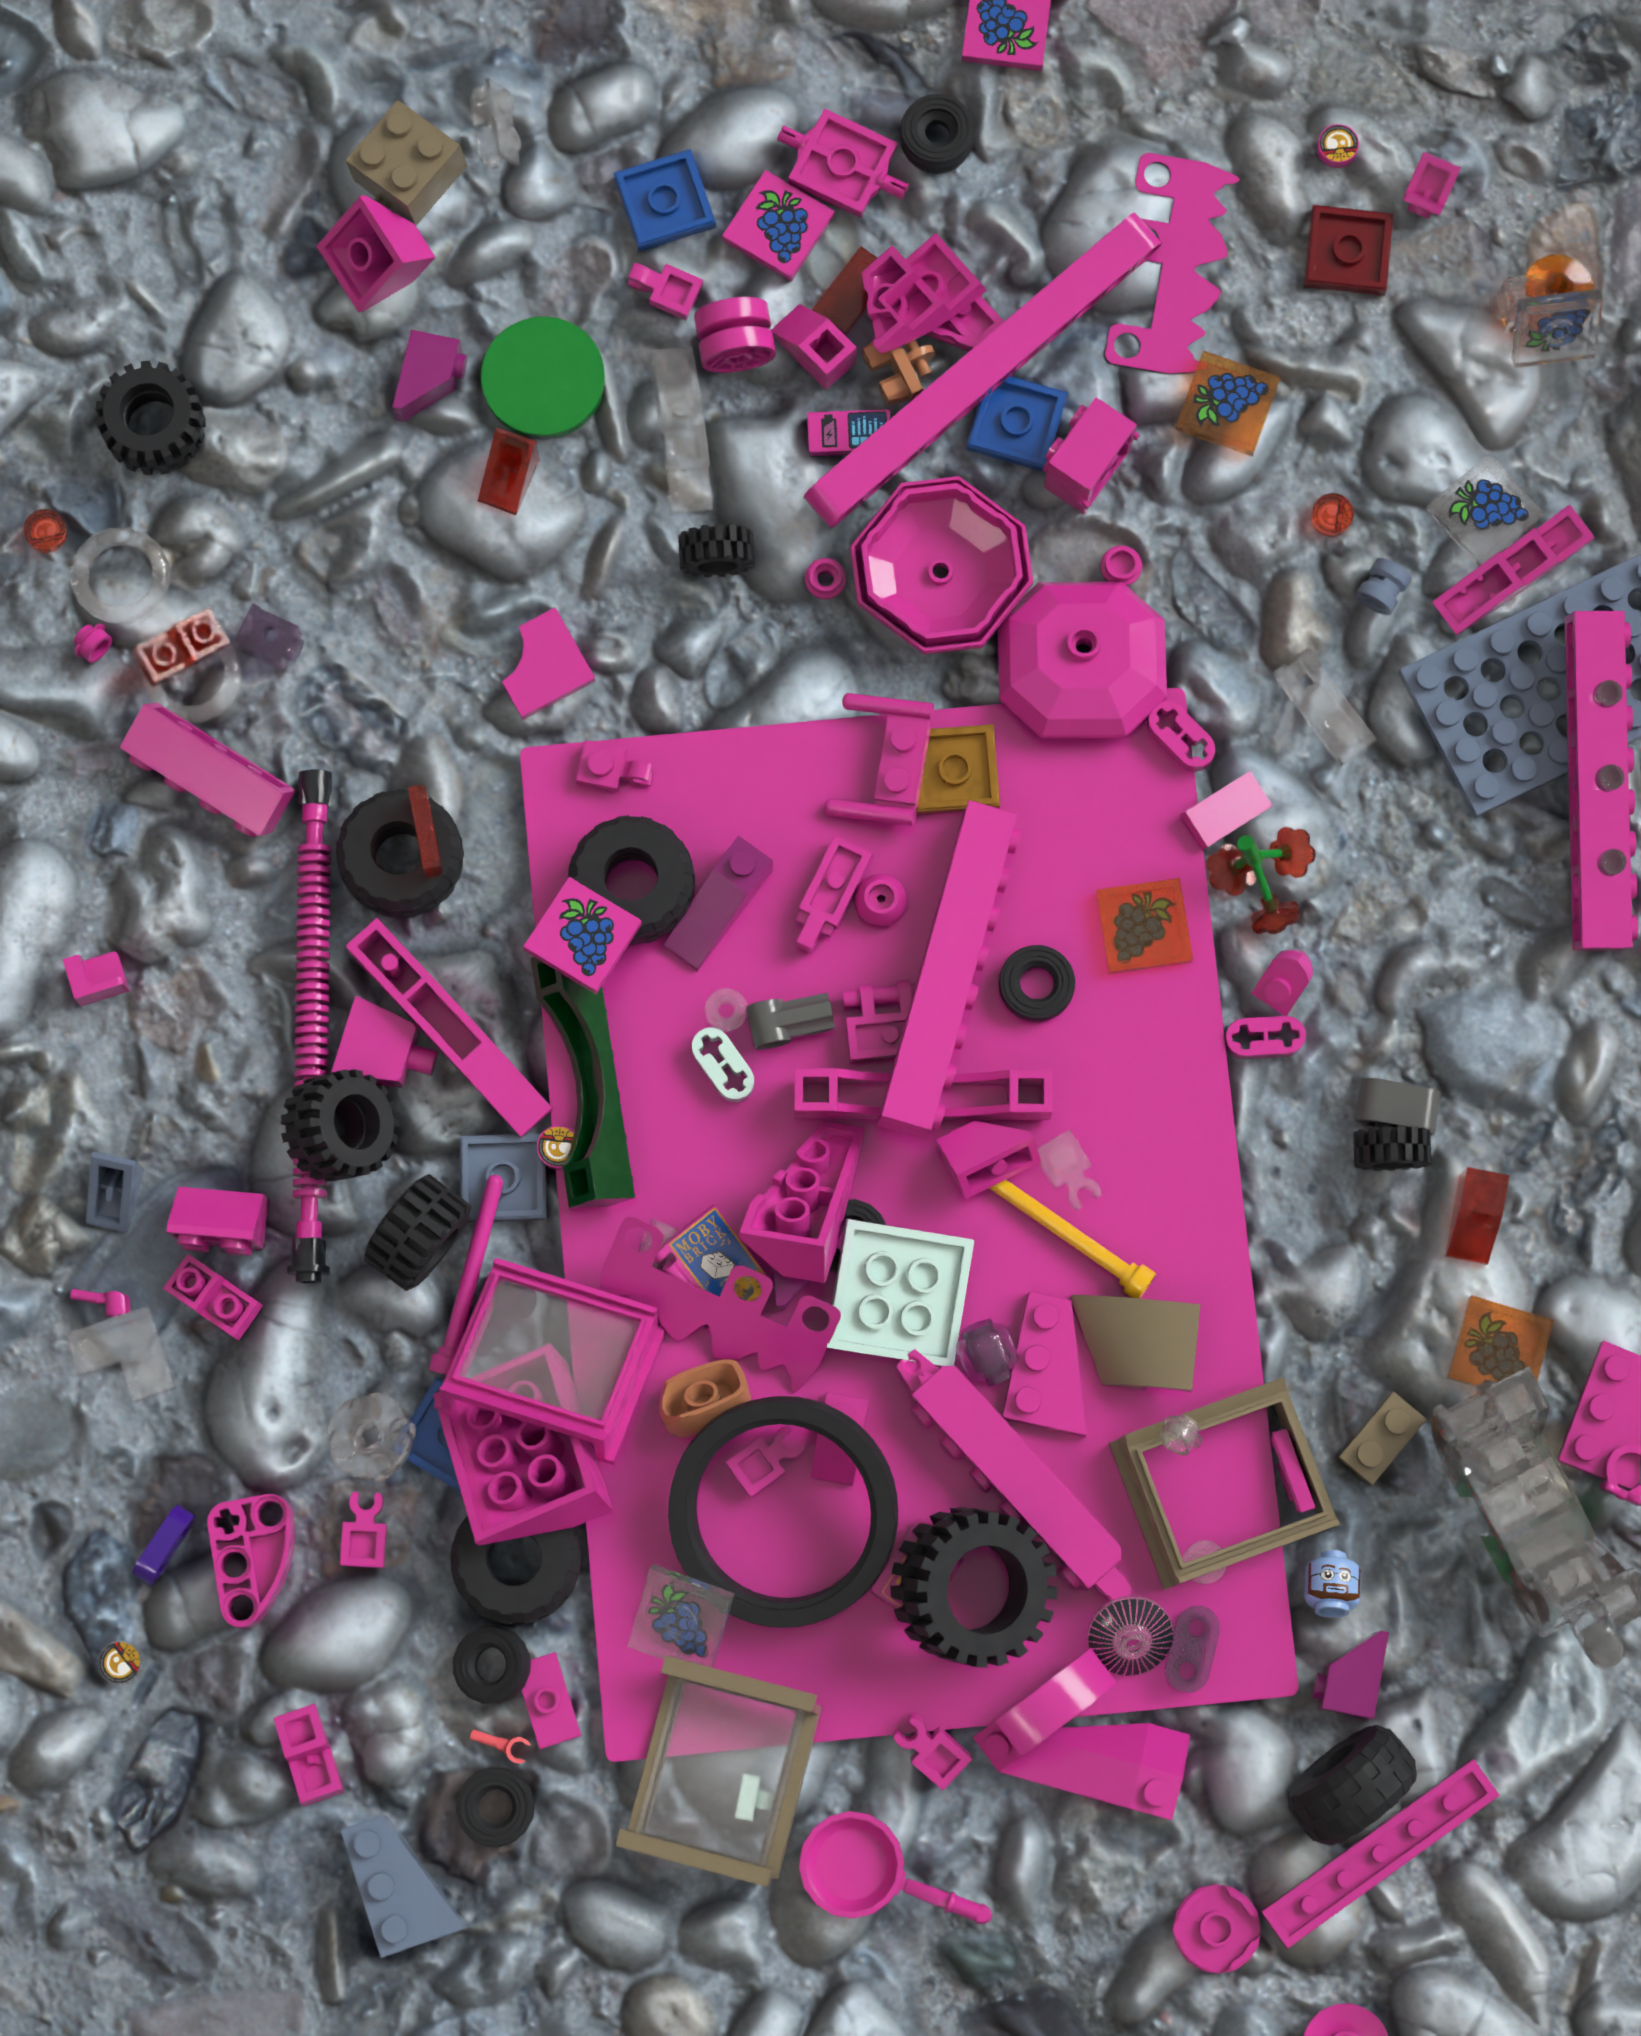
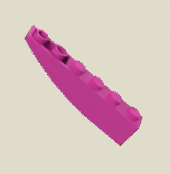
M378 918L374 919L345 946L355 961L521 1138L553 1110L499 1048Z

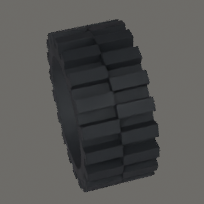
M963 1507L950 1508L951 1514L939 1511L929 1516L933 1525L919 1523L912 1530L918 1537L916 1542L904 1540L898 1550L906 1554L907 1557L904 1564L894 1562L891 1573L901 1576L900 1586H890L891 1598L902 1600L903 1606L894 1609L897 1620L911 1624L904 1630L910 1640L921 1642L919 1648L927 1653L937 1655L939 1658L987 1668V1663L995 1666L1009 1663L1007 1655L1020 1658L1028 1652L1023 1642L1027 1640L1037 1643L1044 1633L1037 1629L1036 1626L1039 1621L1050 1623L1054 1611L1045 1609L1047 1598L1057 1600L1058 1589L1057 1587L1047 1585L1048 1577L1057 1576L1055 1565L1042 1561V1558L1048 1555L1050 1551L1044 1542L1033 1540L1037 1533L1030 1526L1019 1524L1020 1520L1010 1515ZM981 1546H989L1001 1557L1006 1566L1009 1577V1592L1002 1610L990 1623L977 1629L968 1630L957 1621L949 1606L947 1593L949 1577L956 1563L966 1553Z

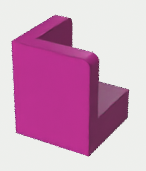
M115 951L87 960H83L79 954L62 959L74 999L81 1007L130 991L120 957Z

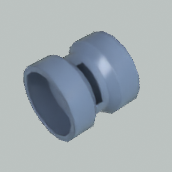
M1377 558L1370 569L1371 577L1368 581L1362 582L1355 595L1369 609L1382 615H1391L1398 604L1396 597L1399 592H1404L1407 589L1412 577L1408 571L1395 562L1385 558Z

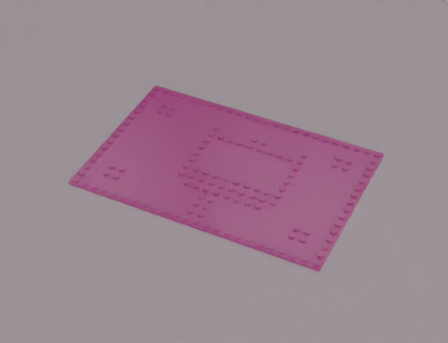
M1168 688L1165 701L1175 702L1187 712L1184 690L1181 688ZM1004 704L934 710L930 723L931 729L994 724L1000 809L1018 814L1014 828L1021 830L1016 851L1014 854L1007 853L1003 866L1011 869L1004 893L997 891L993 906L1000 908L994 931L986 930L982 945L989 946L987 959L983 970L975 969L972 984L979 986L972 1010L964 1009L961 1024L968 1025L961 1050L953 1049L950 1063L957 1065L955 1074L1002 1070H1053V1113L1050 1120L943 1119L940 1129L932 1128L926 1140L876 1126L878 1119L794 1118L795 1068H839L891 1074L895 1058L850 1062L846 1018L862 1016L861 1006L844 1008L842 991L858 990L859 985L872 984V988L895 986L896 981L910 980V984L916 983L963 812L916 815L915 825L908 826L830 816L825 813L824 805L828 799L869 804L875 803L874 795L887 717L889 715L883 714L592 741L626 748L628 752L626 761L634 760L652 764L651 769L654 771L650 786L621 781L619 792L577 784L576 778L585 742L525 747L521 750L520 762L535 928L567 881L569 864L572 855H574L577 849V844L596 825L619 816L629 815L651 818L662 825H666L682 840L690 854L694 867L695 888L692 901L713 868L738 835L773 860V871L699 970H696L664 947V943L672 933L671 931L669 934L667 933L658 938V940L647 944L628 945L602 985L635 1198L608 1207L569 1208L563 1169L556 1170L566 1280L599 1289L603 1265L619 1227L626 1217H635L658 1227L663 1232L664 1239L662 1244H664L714 1204L739 1236L750 1202L758 1193L763 1195L773 1184L775 1174L780 1169L786 1170L795 1160L796 1151L823 1121L865 1128V1135L849 1199H857L872 1205L882 1215L886 1225L974 1240L954 1366L961 1371L1002 1416L1029 1291L1071 1300V1295L1131 1297L1123 1292L1125 1288L1119 1284V1278L989 1188L965 1200L943 1162L936 1139L946 1135L955 1128L962 1127L972 1121L1026 1130L1032 1133L1042 1162L1006 1180L1127 1264L1135 1263L1139 1267L1144 1264L1157 1273L1141 1299L1201 1304L1191 1392L1152 1387L1139 1390L1102 1385L1092 1355L1085 1342L1077 1315L1073 1309L1087 1436L1083 1437L1005 1419L1121 1546V1560L1114 1566L1125 1576V1581L1129 1582V1585L1132 1586L1131 1590L1133 1592H1131L1128 1598L1131 1624H1128L1123 1603H1121L1126 1626L1113 1603V1607L1123 1625L1121 1628L1107 1609L1111 1605V1601H1107L1108 1598L1103 1597L1094 1586L1087 1591L1081 1585L1074 1589L1058 1572L1062 1564L1050 1552L1046 1557L1042 1558L1043 1562L1055 1565L1057 1576L1047 1578L1048 1586L1058 1588L1057 1600L1047 1598L1045 1609L1054 1611L1050 1623L1039 1621L1036 1628L1044 1634L1037 1643L1027 1640L1023 1642L1028 1650L1027 1653L1020 1658L1007 1655L1009 1663L1001 1666L987 1663V1668L964 1665L939 1658L937 1655L927 1653L919 1648L921 1642L910 1640L904 1632L911 1624L898 1621L894 1608L870 1593L871 1588L854 1604L826 1620L800 1627L778 1628L757 1625L734 1617L714 1605L695 1587L683 1570L672 1544L668 1520V1503L676 1468L683 1453L696 1435L688 1438L673 1436L662 1423L659 1403L664 1381L685 1370L721 1359H716L713 1355L711 1335L705 1329L706 1324L700 1326L685 1339L678 1342L666 1331L615 1464L611 1465L598 1461L613 1511L586 1522L605 1752L608 1760L620 1762L647 1758L668 1675L661 1673L665 1656L818 1695L816 1704L822 1706V1711L813 1743L893 1735V1731L896 1728L903 1734L916 1733L917 1728L908 1720V1715L911 1712L923 1718L927 1732L935 1731L939 1726L944 1730L988 1726L1090 1649L1088 1642L1113 1645V1647L1091 1648L1092 1650L1114 1648L1112 1651L1096 1654L1103 1655L1116 1652L1100 1660L1103 1661L1116 1654L1118 1655L1104 1666L1110 1664L1119 1656L1121 1657L1108 1671H1111L1122 1658H1124V1661L1116 1673L1109 1672L1117 1684L1075 1717L1294 1696L1298 1692L1299 1686L1283 1546L1163 1590L1108 1444L1118 1440L1125 1434L1264 1384L1204 852L1181 817L1182 813L1198 804L1195 773L1181 767L1150 735L1147 728L1148 717L1126 738H1041ZM1161 713L1158 714L1160 718L1157 725L1158 728L1162 730L1165 727H1169L1178 735L1179 732L1173 726L1176 717L1172 714L1164 717ZM1184 738L1183 741L1189 747L1186 756L1189 759H1192L1193 756L1191 744ZM837 835L873 852V856L859 885L866 878L875 874L893 876L902 883L907 894L908 905L897 922L890 926L869 924L858 913L854 902V893L837 930L834 929L830 938L821 934L810 954L796 947V941L804 925L796 922L799 914L798 908L833 837ZM624 861L612 868L607 876L606 887L612 895L620 900H639L651 893L657 883V874L651 866L642 861ZM1142 893H1151V904L1148 910L1157 899L1165 898L1171 901L1175 907L1171 906L1166 910L1171 916V924L1167 921H1161L1162 927L1165 930L1164 938L1160 941L1153 940V944L1150 947L1143 948L1144 952L1140 957H1131V961L1128 964H1120L1117 960L1119 952L1112 946V941L1118 930L1114 925V919L1119 915V907L1123 903H1129L1133 907L1136 906L1132 901L1131 894L1139 895L1143 900L1144 907ZM879 896L877 898V901L883 903L885 901V898L883 896ZM1031 945H1044L1060 952L1071 964L1075 975V991L1070 1004L1055 1018L1042 1022L1027 1021L1014 1015L1005 1006L999 992V976L1005 961L1015 951ZM1031 968L1022 975L1020 985L1022 991L1028 997L1042 999L1052 992L1054 982L1050 973L1045 969ZM828 993L835 1030L794 1038L786 1045L771 1049H754L746 1012L748 1005L769 999H782L785 1002ZM898 1002L874 1005L875 1015L900 1012ZM542 1006L550 1106L553 1109L551 1111L552 1126L561 1125L568 1127L575 1133L578 1105L576 1081L571 1060L561 1034L550 1015ZM710 1027L722 1030L750 1067L754 1075V1089L746 1100L741 1102L725 1100L696 1062L692 1053V1041L700 1030ZM709 1038L702 1041L704 1049L700 1053L703 1056L710 1053L718 1064L722 1062L723 1058L718 1050L722 1042L719 1039L715 1042H711ZM728 1066L724 1068L723 1071L728 1078V1083L724 1087L727 1090L735 1088L738 1092L743 1091V1081L746 1076L744 1074L735 1076ZM845 1222L842 1224V1228H841V1232H840V1236H839V1240H838V1244H837V1248H838L840 1251H841V1245H842V1239H843V1233H844ZM635 1227L626 1233L625 1242L632 1251L642 1253L649 1250L652 1246V1237L645 1229ZM745 1244L774 1283L773 1267ZM670 1252L663 1260L659 1262L654 1261L652 1267L662 1271L663 1266L675 1258ZM829 1270L825 1283L810 1281L785 1310L776 1311L775 1289L773 1285L761 1315L787 1327L799 1300L803 1296H813L832 1305L837 1273ZM622 1295V1296H621V1297H624V1298H628V1299H629L628 1295ZM567 1300L573 1379L583 1414L597 1420H602L640 1323ZM812 1306L804 1310L802 1321L808 1329L822 1331L829 1324V1316L824 1309ZM827 1348L819 1367L795 1393L791 1389V1376L787 1373L786 1366L779 1365L762 1371L758 1364V1352L751 1353L740 1359H730L738 1362L749 1385L751 1400L774 1396H794L812 1399L825 1404L827 1392L869 1400L864 1430L876 1442L889 1464L898 1500L896 1539L887 1564L919 1517L928 1524L933 1525L929 1516L939 1511L951 1514L950 1508L957 1507L976 1508L1005 1515L998 1506L1003 1499L992 1488L985 1492L970 1476L969 1473L974 1469L963 1456L956 1460L940 1443V1440L945 1436L934 1424L927 1428L911 1411V1408L915 1405L910 1399L913 1393L895 1368L902 1359ZM1267 1407L1142 1452L1184 1563L1280 1528ZM781 1424L767 1425L735 1436L725 1443L710 1460L702 1476L697 1496V1518L700 1533L708 1552L716 1564L740 1585L754 1592L773 1597L791 1598L811 1595L841 1580L860 1559L868 1539L871 1520L867 1488L858 1468H856L853 1486L811 1478L818 1433L803 1427L790 1425L793 1430L784 1436L782 1440L783 1446L788 1450H793L803 1443L806 1447L805 1451L798 1458H784L779 1463L786 1473L750 1498L725 1462L759 1437L763 1439L767 1446L771 1445L774 1442L776 1432L783 1426H786ZM592 1443L597 1457L596 1444ZM1022 1520L1019 1521V1524L1025 1525ZM981 1546L966 1553L962 1557L963 1563L951 1581L948 1582L947 1593L951 1611L957 1621L968 1630L977 1629L990 1623L1000 1613L1008 1596L1009 1577L1006 1566L1001 1557L989 1546ZM676 1579L674 1583L676 1590L687 1589L690 1591L683 1600L696 1601L701 1605L702 1612L699 1616L704 1622L702 1628L709 1635L708 1641L705 1642L710 1647L708 1656H700L696 1651L691 1654L685 1653L675 1641H666L662 1637V1632H658L654 1628L653 1620L659 1617L660 1613L652 1614L648 1610L653 1605L663 1606L650 1601L653 1594H656L669 1605L662 1592L667 1582ZM1130 1599H1137L1135 1624H1132ZM1138 1599L1145 1600L1140 1621L1137 1625ZM1146 1601H1149L1152 1603V1605L1143 1625L1141 1626L1140 1623L1144 1613ZM1153 1605H1157L1159 1608L1147 1626L1143 1627ZM1161 1608L1164 1614L1147 1630L1146 1628ZM1106 1609L1120 1629L1115 1628L1100 1612ZM1098 1614H1100L1117 1631V1633L1113 1632L1112 1630L1101 1624L1099 1621H1097L1095 1618L1098 1616ZM1165 1614L1168 1616L1169 1619L1162 1625L1149 1632ZM1170 1620L1172 1624L1170 1627L1151 1636L1153 1632ZM1093 1621L1114 1633L1115 1636L1091 1626ZM1090 1627L1113 1637V1640L1090 1634ZM1172 1627L1173 1633L1152 1639V1637ZM1173 1634V1640L1152 1643V1641L1158 1640ZM1091 1635L1113 1641V1643L1088 1641V1638ZM1172 1642L1171 1647L1151 1646V1644ZM1156 1648L1170 1650L1168 1654H1162L1149 1649ZM1150 1651L1156 1654L1165 1655L1166 1657L1163 1660H1160L1147 1652ZM1145 1654L1160 1661V1663L1155 1666ZM1143 1656L1154 1668L1149 1670L1141 1657ZM1138 1658L1141 1659L1147 1672L1141 1674ZM1126 1659H1128L1124 1675L1117 1674ZM1134 1659L1137 1661L1140 1673L1137 1675H1133ZM1132 1660V1674L1125 1675L1129 1662ZM686 1683L666 1757L788 1745L797 1711Z

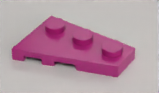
M1029 1291L1002 1417L1011 1421L1086 1437L1087 1431L1072 1301Z
M1602 1341L1599 1344L1556 1461L1606 1481L1604 1467L1611 1451L1621 1445L1636 1444L1641 1446V1355ZM1625 1453L1616 1462L1615 1472L1619 1487L1631 1490L1640 1484L1641 1457L1639 1455Z

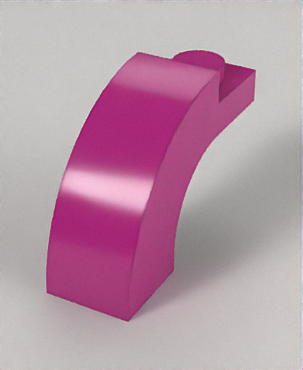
M1090 1648L973 1736V1739L996 1770L1000 1772L1069 1722L1110 1690L1117 1682Z

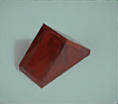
M497 427L478 502L513 515L518 513L540 460L536 441Z

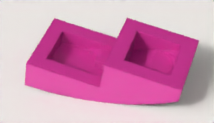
M314 1703L274 1717L283 1753L289 1763L301 1805L305 1807L345 1793L316 1704Z

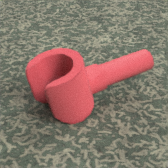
M475 1729L472 1730L470 1740L505 1752V1756L510 1761L519 1764L524 1763L526 1760L514 1758L511 1755V1746L515 1742H522L531 1746L528 1740L519 1736L511 1737L508 1740Z

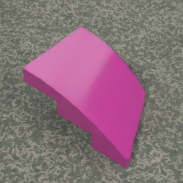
M937 233L932 235L906 259L892 245L861 272L864 290L868 294V315L872 320L875 336L873 345L881 354L901 347L929 333L961 312L987 291Z

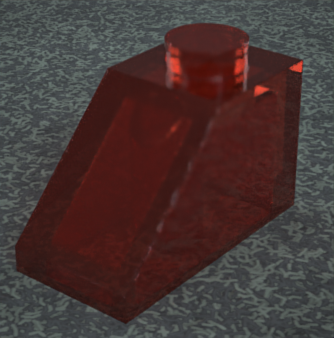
M1467 1167L1459 1174L1445 1257L1488 1265L1503 1216L1510 1175Z

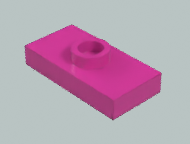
M556 1652L530 1660V1674L525 1687L521 1691L539 1749L582 1736Z

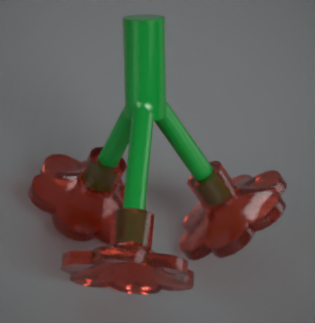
M1291 827L1281 828L1277 833V840L1273 841L1267 850H1259L1251 836L1243 835L1237 841L1239 850L1232 844H1225L1219 849L1218 853L1212 854L1207 859L1206 866L1209 872H1211L1209 879L1211 886L1216 890H1225L1230 896L1241 895L1245 887L1253 885L1257 880L1263 896L1260 900L1263 909L1251 915V927L1254 933L1262 934L1268 932L1269 934H1277L1285 930L1288 925L1295 924L1300 919L1297 902L1289 901L1283 903L1278 901L1275 894H1271L1261 863L1263 859L1272 858L1275 860V871L1279 875H1291L1294 878L1305 876L1308 865L1313 863L1316 857L1315 849L1310 845V835L1306 830H1294Z

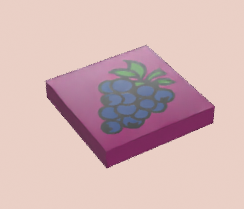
M969 0L961 61L1042 71L1051 0Z
M765 170L722 235V241L792 282L834 218L835 211Z
M569 877L524 944L523 951L594 994H597L641 927L642 920Z

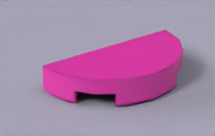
M1287 1429L1273 1432L1271 1445L1275 1449L1279 1463L1276 1465L1289 1501L1294 1502L1295 1511L1299 1514L1315 1509Z

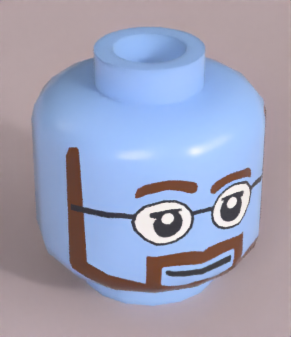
M1327 1550L1321 1552L1319 1558L1311 1560L1305 1567L1304 1597L1306 1603L1315 1609L1317 1615L1322 1617L1340 1618L1349 1615V1610L1354 1609L1361 1600L1360 1566L1354 1561L1347 1559V1554L1342 1551Z

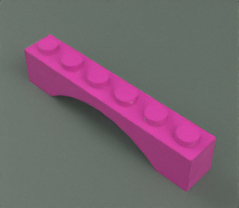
M795 1068L794 1118L878 1119L891 1074L839 1068ZM1002 1070L955 1074L950 1090L943 1088L939 1103L946 1105L943 1119L1050 1120L1053 1113V1070Z

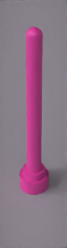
M491 1175L487 1178L443 1347H438L437 1354L432 1353L429 1371L447 1374L466 1329L503 1187V1180L499 1175Z

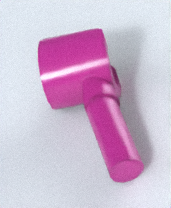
M72 1289L70 1297L73 1300L105 1304L106 1317H127L131 1314L130 1298L126 1294L117 1291L105 1293Z

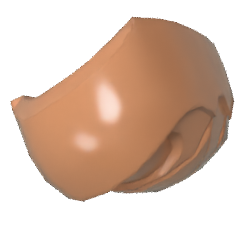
M723 1359L685 1370L664 1381L659 1403V1413L663 1425L676 1437L688 1438L698 1434L711 1420L723 1412L751 1401L750 1389L745 1374L738 1362Z

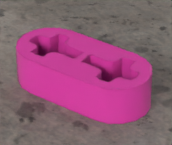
M1163 701L1149 714L1147 728L1150 735L1181 767L1187 771L1198 772L1210 765L1215 754L1214 741L1181 706L1175 702ZM1161 713L1164 717L1170 714L1174 715L1176 718L1173 726L1179 734L1177 735L1169 727H1165L1162 730L1158 728L1157 725L1160 720L1158 714ZM1184 738L1193 746H1197L1200 743L1204 745L1203 760L1197 756L1192 759L1186 756L1189 747L1183 741Z
M1294 1017L1242 1018L1230 1024L1224 1037L1226 1050L1235 1058L1288 1057L1297 1053L1305 1042L1306 1032L1302 1023ZM1282 1026H1288L1289 1033H1296L1297 1038L1291 1041L1289 1047H1284L1282 1040H1268V1035L1279 1034ZM1240 1028H1244L1247 1035H1261L1262 1040L1251 1041L1248 1049H1241L1240 1042H1233L1232 1037L1238 1035Z

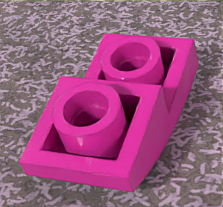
M188 1253L163 1287L165 1291L238 1341L263 1307L258 1301Z

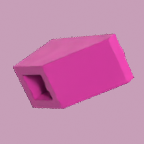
M801 304L797 305L770 330L773 333V338L826 391L856 364L857 347L828 318Z

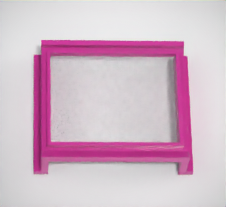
M495 1258L493 1268L487 1276L444 1382L439 1388L434 1409L451 1414L456 1400L594 1443L597 1449V1460L614 1465L666 1333L664 1327L658 1325L657 1307Z

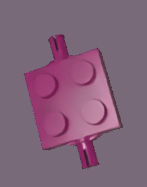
M824 108L817 124L806 135L786 125H783L779 132L778 142L798 150L797 162L788 177V183L855 216L862 218L869 202L879 193L880 189L900 198V200L904 198L908 190V183L888 175V166L897 150L898 143Z

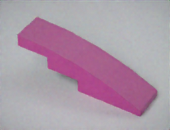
M1569 504L1537 529L1533 528L1500 553L1499 551L1432 601V603L1455 634L1459 635L1523 592L1596 538Z

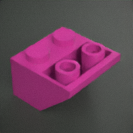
M178 1187L166 1232L177 1241L178 1245H182L183 1250L209 1252V1246H220L221 1249H226V1254L251 1256L252 1249L263 1250L269 1199L264 1194Z

